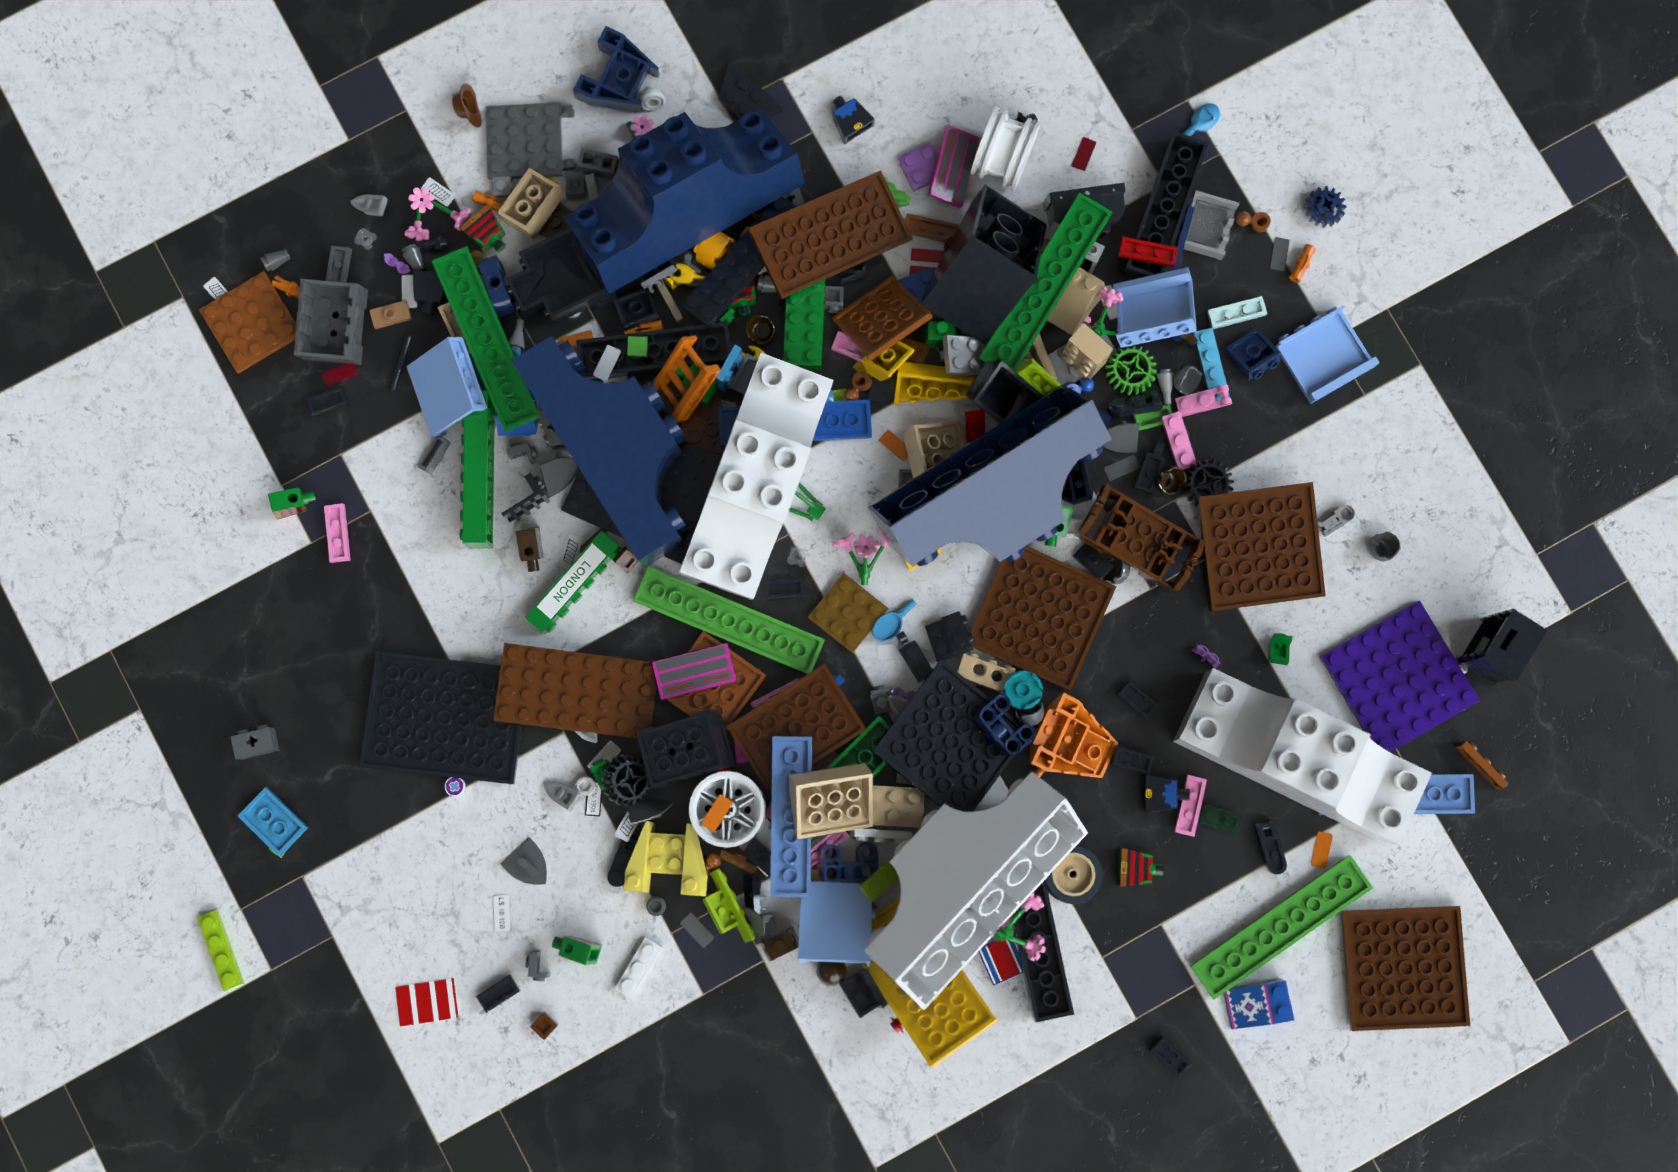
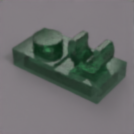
M1203 804L1198 822L1236 835L1242 816Z

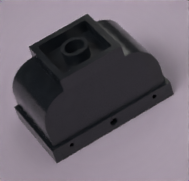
M1125 183L1050 192L1043 202L1049 227L1051 228L1053 222L1061 224L1078 194L1082 193L1113 212L1097 239L1106 238L1111 232V228L1124 213Z
M998 359L986 362L965 393L970 401L999 424H1002L1008 418L1043 397L1039 391Z

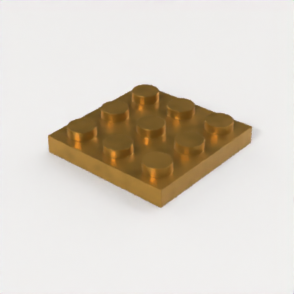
M843 573L808 616V619L853 654L873 629L877 619L886 613L888 607Z

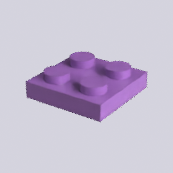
M932 142L905 153L897 159L913 192L931 183L937 159V153Z

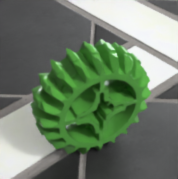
M1132 345L1130 349L1128 346L1123 347V350L1118 347V353L1112 352L1111 356L1113 358H1108L1107 363L1110 365H1106L1105 369L1110 372L1106 373V377H1112L1109 380V384L1115 383L1114 390L1120 387V394L1127 390V395H1130L1133 390L1134 394L1138 395L1139 390L1145 392L1146 387L1150 388L1151 382L1155 380L1153 375L1157 373V370L1153 368L1156 366V363L1150 362L1154 357H1147L1149 351L1146 350L1143 353L1141 351L1142 346H1139L1137 350L1135 345ZM1124 357H1133L1130 362L1119 361ZM1139 360L1143 363V365H1144V367H1145V372H1144V369H1142V368L1139 366V364H1138V361H1139ZM1134 363V365H1133V373H1131L1130 376L1128 377V375H1129V367H1131L1132 364ZM1117 368L1124 374L1123 380L1118 375ZM1131 378L1143 379L1138 383H1129Z

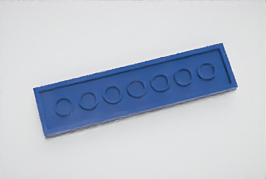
M870 400L826 402L813 441L872 438ZM740 406L718 407L720 446H726Z

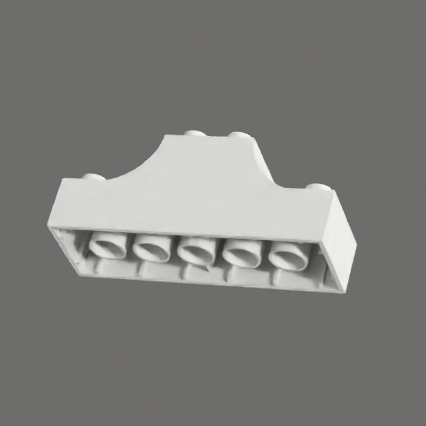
M760 353L679 574L749 600L754 599L770 553L785 522L806 465L813 437L834 380Z
M1214 668L1204 674L1173 742L1385 845H1400L1432 774L1386 751L1369 738L1370 734L1297 699L1283 698L1254 688Z
M1033 772L1025 779L1015 781L1008 791V798L993 808L978 812H963L944 804L938 811H931L925 816L921 824L922 828L913 838L902 841L895 849L894 858L890 863L897 871L900 879L901 898L894 919L887 927H880L873 932L869 939V946L864 951L924 1010L1088 833L1066 798Z

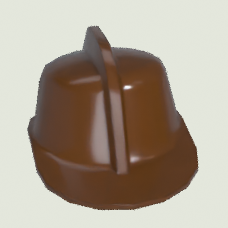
M463 84L460 90L452 95L454 112L460 118H467L474 127L479 128L482 125V118L477 105L476 94L469 84Z

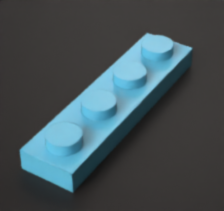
M1209 328L1194 332L1193 335L1198 340L1195 345L1206 389L1209 390L1227 385L1213 329ZM1220 394L1215 395L1216 401L1221 400Z

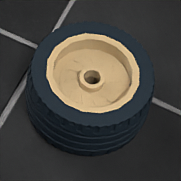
M1076 845L1045 879L1047 890L1055 899L1067 904H1080L1091 899L1099 890L1102 882V867L1096 855L1086 847ZM1073 870L1076 872V875L1071 878L1069 873Z

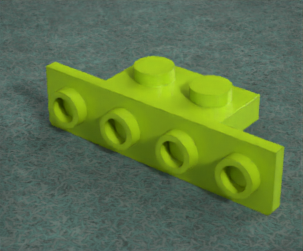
M718 868L710 873L718 891L702 900L720 935L737 926L744 942L748 943L755 939L754 930L747 923L745 913L739 907L734 891L729 888L726 875Z

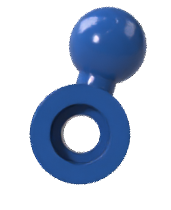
M1086 377L1081 379L1078 385L1074 382H1067L1064 386L1081 394V391L1086 393L1092 391L1094 382Z

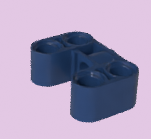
M497 255L479 260L478 265L496 314L502 317L516 312L517 309L514 305L513 296H510L504 280L506 273ZM499 280L498 286L492 287V283Z
M1000 694L993 696L975 712L974 720L1003 755L1009 756L1019 753L1035 738V730L1028 724L1018 726L1014 730L1008 726L1001 716L1010 708L1011 701L1007 695ZM997 699L1002 701L1001 709L997 707ZM984 711L988 714L989 717L987 721H985L982 717ZM1022 729L1027 732L1026 739L1021 736ZM1008 742H1011L1013 745L1012 751H1009L1007 748Z
M860 843L855 851L856 862L841 863L840 849L833 844H824L818 850L819 877L826 882L850 883L865 881L879 869L878 849L873 843ZM866 846L870 850V853L867 857L863 853L864 848ZM828 848H831L832 850V856L830 858H827L826 856V850ZM868 866L870 868V874L866 877L864 874V869ZM829 868L833 870L831 878H828L826 875Z

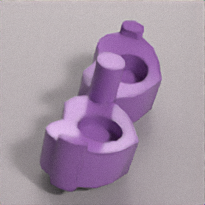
M384 254L387 265L397 266L400 274H407L411 271L410 266L405 265L404 262H399V259L392 254Z
M1196 645L1191 650L1203 657L1201 659L1202 662L1207 659L1214 669L1220 664L1218 656L1212 652L1210 653L1204 645Z
M897 687L891 690L890 695L910 700L916 691L913 690L905 693L903 689Z

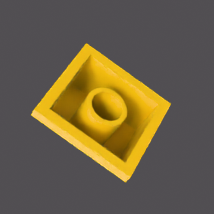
M899 341L872 361L866 356L861 360L869 375L879 381H883L889 378L913 354L914 349Z

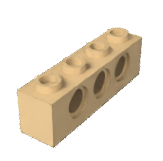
M971 652L963 654L957 670L959 674L971 683L1004 694V684L1007 678L1015 673V668L1004 665V668L997 666V662L991 659L983 661L978 659L979 655ZM975 665L983 667L982 675L974 673L973 667ZM992 672H999L1002 676L1001 681H994L991 677Z

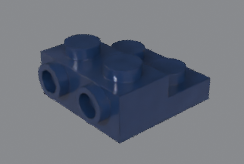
M1255 328L1226 347V352L1238 364V369L1248 380L1253 378L1259 379L1266 369H1274L1279 365V350L1258 328Z

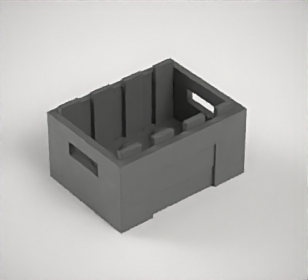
M300 279L294 355L310 361L361 365L364 309L367 307L368 290L356 283ZM337 311L339 317L333 318V313ZM333 330L337 331L336 337L331 336Z

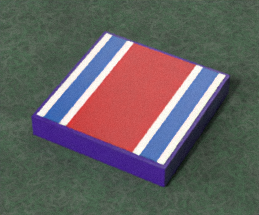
M995 940L984 945L978 951L993 986L1023 973L1017 943Z

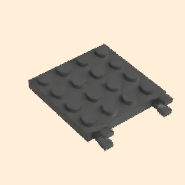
M560 102L486 106L488 179L492 180V177L510 176L512 179H521L529 168L544 177L563 176V171L576 170L574 158L563 161L561 118H575L572 105H565L561 108Z

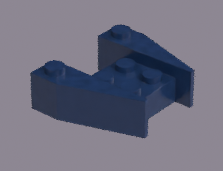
M605 26L598 40L599 51L611 57L599 81H595L583 74L580 75L573 89L574 97L594 107L641 113L642 104L640 101L635 100L647 74L659 78V67L624 34Z

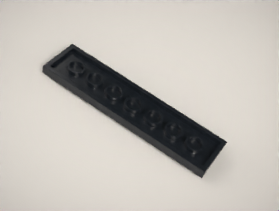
M781 197L772 202L750 227L797 206L786 198ZM748 230L681 304L685 311L709 329L765 267Z

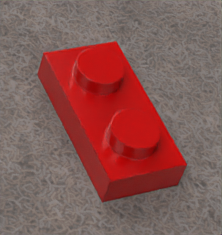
M982 409L964 412L965 438L967 443L985 434V413Z

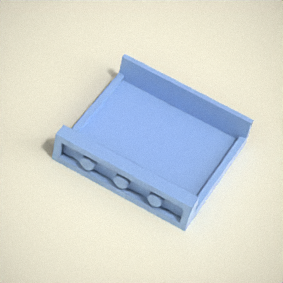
M1188 267L1113 284L1115 293L1119 291L1123 297V301L1117 303L1118 333H1116V337L1121 348L1196 332L1193 283Z
M1344 305L1338 309L1336 306L1326 312L1327 315L1322 318L1320 315L1310 321L1311 324L1306 327L1304 324L1294 330L1295 333L1291 336L1288 334L1278 339L1279 343L1275 346L1310 404L1379 364L1376 356L1374 358L1370 357L1343 314Z
M447 337L407 366L430 436L446 435V429L473 411H483L487 408L462 337Z
M811 881L810 897H801L798 964H806V961L867 963V966H870V960L873 959L864 950L869 946V939L875 929H871V921H875V909H872V902H869L858 887L861 883Z

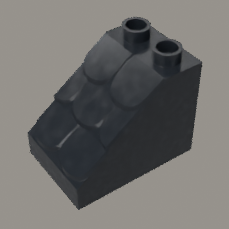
M984 184L972 200L939 265L926 286L921 305L931 312L934 320L942 321L945 319L956 326V330L961 336L973 337L986 344L1037 279L1047 224Z

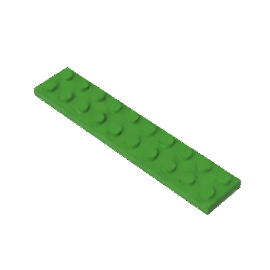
M649 566L633 599V602L805 674L812 672L825 641L823 638Z
M1347 855L1194 962L1190 967L1211 998L1215 1000L1373 889V887L1351 855Z

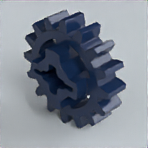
M1325 186L1323 190L1318 187L1316 192L1312 191L1305 200L1307 204H1305L1304 209H1308L1305 216L1310 215L1309 221L1315 220V226L1322 223L1323 228L1327 224L1332 227L1335 222L1338 223L1341 220L1340 217L1345 215L1343 210L1346 209L1347 205L1342 204L1345 198L1340 199L1341 192L1334 193V187L1331 191L1328 190V186Z

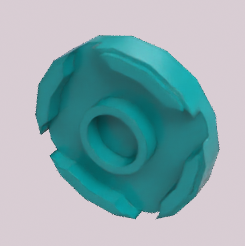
M1018 671L1007 678L1004 684V695L1009 697L1011 706L1026 710L1034 707L1041 699L1043 686L1035 674L1028 671Z

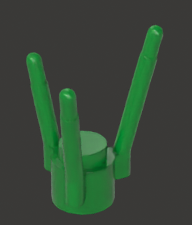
M799 482L798 487L813 502L796 491L795 495L809 505L807 509L809 514L789 508V512L805 517L810 521H813V519L818 521L826 508Z

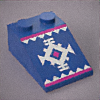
M1279 978L1230 988L1224 992L1231 1029L1294 1021L1286 980Z

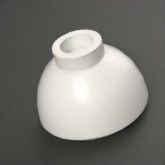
M653 85L645 87L641 94L640 102L643 109L655 111L664 106L666 98L661 90Z

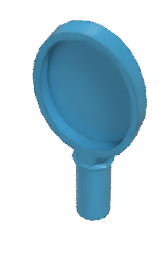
M1211 103L1200 106L1191 118V126L1183 134L1191 136L1196 131L1204 132L1211 129L1220 117L1218 106Z
M911 599L897 613L889 612L879 617L872 629L874 638L882 642L893 639L902 628V618L917 603Z

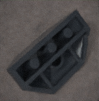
M1081 459L1077 461L1065 480L1061 499L1072 505L1090 501L1093 498L1094 487L1089 461H1082Z

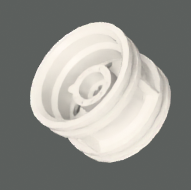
M996 106L981 139L970 175L974 176L978 173L980 174V179H983L987 174L1003 181V188L1009 185L1011 186V191H1015L1041 122L1037 121L1036 124H1032V119L1028 118L1025 123H1021L1009 118V110L1005 109L1004 112H1001L1000 107Z
M718 772L705 778L695 788L689 805L690 820L695 831L706 842L719 847H735L748 842L760 831L765 821L766 801L758 785L750 778L736 772ZM721 788L723 790L722 795L733 802L731 806L733 812H729L730 815L724 816L720 823V830L712 832L702 826L701 823L708 813L705 811V806H713L718 798L715 790ZM736 789L742 790L741 796L735 795ZM746 806L751 807V813L746 814L744 808ZM735 823H739L741 825V829L739 831L734 830Z

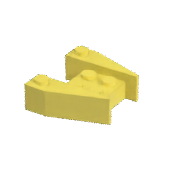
M646 821L625 870L624 891L649 893L651 873L682 875L681 895L706 897L707 872L698 833L693 828V825L686 824V835L655 833V823Z

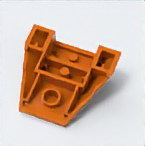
M1062 692L1045 708L1044 717L1035 730V738L1030 742V763L1047 772L1102 778L1118 742L1095 720V717L1083 707L1079 700Z

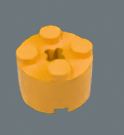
M718 232L695 246L696 261L712 270L736 243L735 240L722 232Z

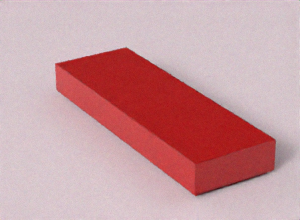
M1122 236L1118 256L1174 267L1178 247Z

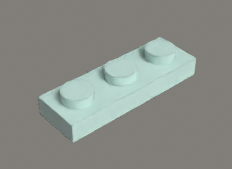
M1262 296L1207 311L1212 329L1267 315Z

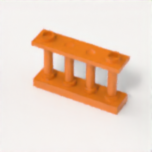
M696 335L684 336L678 340L677 346L652 383L655 390H662L673 405L674 412L672 416L676 423L688 420L721 371L717 364L705 365L694 351L692 346L697 340ZM687 354L699 369L697 377L684 361ZM679 367L691 382L689 389L685 387L675 373ZM670 380H672L682 394L680 402L667 386Z

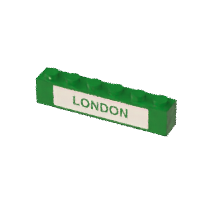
M600 531L525 618L543 634L553 631L557 625L555 622L560 617L564 618L567 615L570 605L572 603L576 604L581 599V593L584 589H589L595 582L593 579L607 569L606 564L613 560L620 552V546L603 531Z

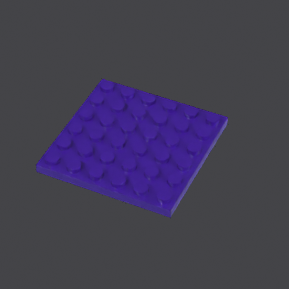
M1420 600L1320 656L1362 730L1370 734L1369 738L1388 752H1392L1480 701Z

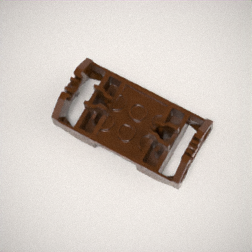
M1107 483L1099 489L1093 505L1074 535L1102 554H1110L1138 570V575L1172 593L1178 592L1191 575L1190 571H1193L1194 564L1198 562L1196 559L1201 556L1206 542L1123 495ZM1106 499H1114L1093 539H1090L1086 533L1099 516L1101 509L1106 503ZM1184 542L1190 548L1186 561L1182 563L1179 574L1173 581H1162L1169 566L1175 563L1173 559L1177 552L1182 550L1181 544Z

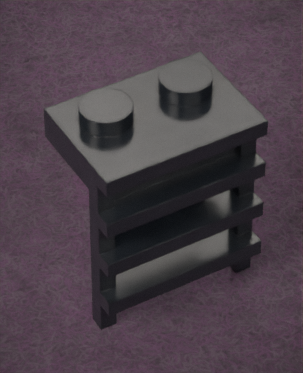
M531 473L524 476L534 493L501 513L503 517L509 513L512 515L508 518L509 522L515 519L519 522L521 521L520 516L525 513L529 516L531 514L530 510L534 507L540 509L539 504L545 501L547 504L551 502L544 492L546 489L545 485L538 476L534 477ZM530 501L532 504L526 507L524 504ZM519 507L522 509V510L519 511L518 513L514 511V510L518 509Z
M861 969L839 983L859 1018H862L876 1008L883 1009L888 1005L868 969Z

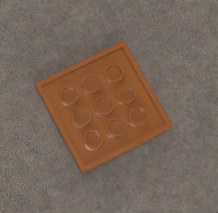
M265 271L199 309L238 374L295 340L297 323L276 288L272 286V282Z
M890 276L833 316L832 320L853 344L872 361L933 317L931 312L922 306L897 279Z
M703 631L688 653L722 645V643ZM730 649L737 681L667 699L689 716L709 709H720L726 732L728 731L727 726L735 721L767 676Z

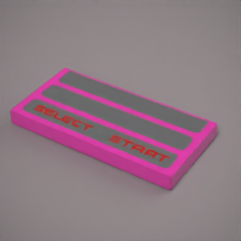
M948 124L944 127L927 196L957 208L963 207L980 137Z
M727 643L652 662L661 700L737 681Z

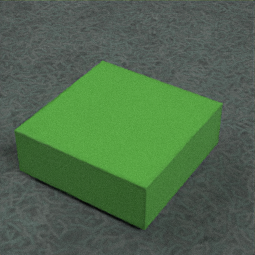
M628 336V357H647L648 337Z

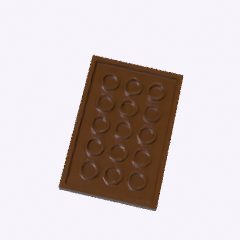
M826 664L821 665L727 726L768 793L772 791V736L812 737V764L867 730Z

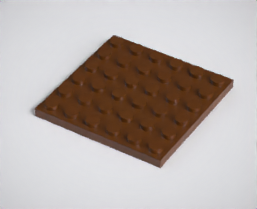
M1313 482L1197 497L1202 540L1206 541L1203 551L1210 611L1326 596Z
M1024 546L1025 552L1018 559L1011 562L1001 561L970 629L975 643L972 645L981 652L1023 671L1031 672L1037 677L1067 691H1071L1117 586L1104 580L1101 581L1093 575L1033 548Z
M1460 906L1341 911L1350 1031L1470 1026Z

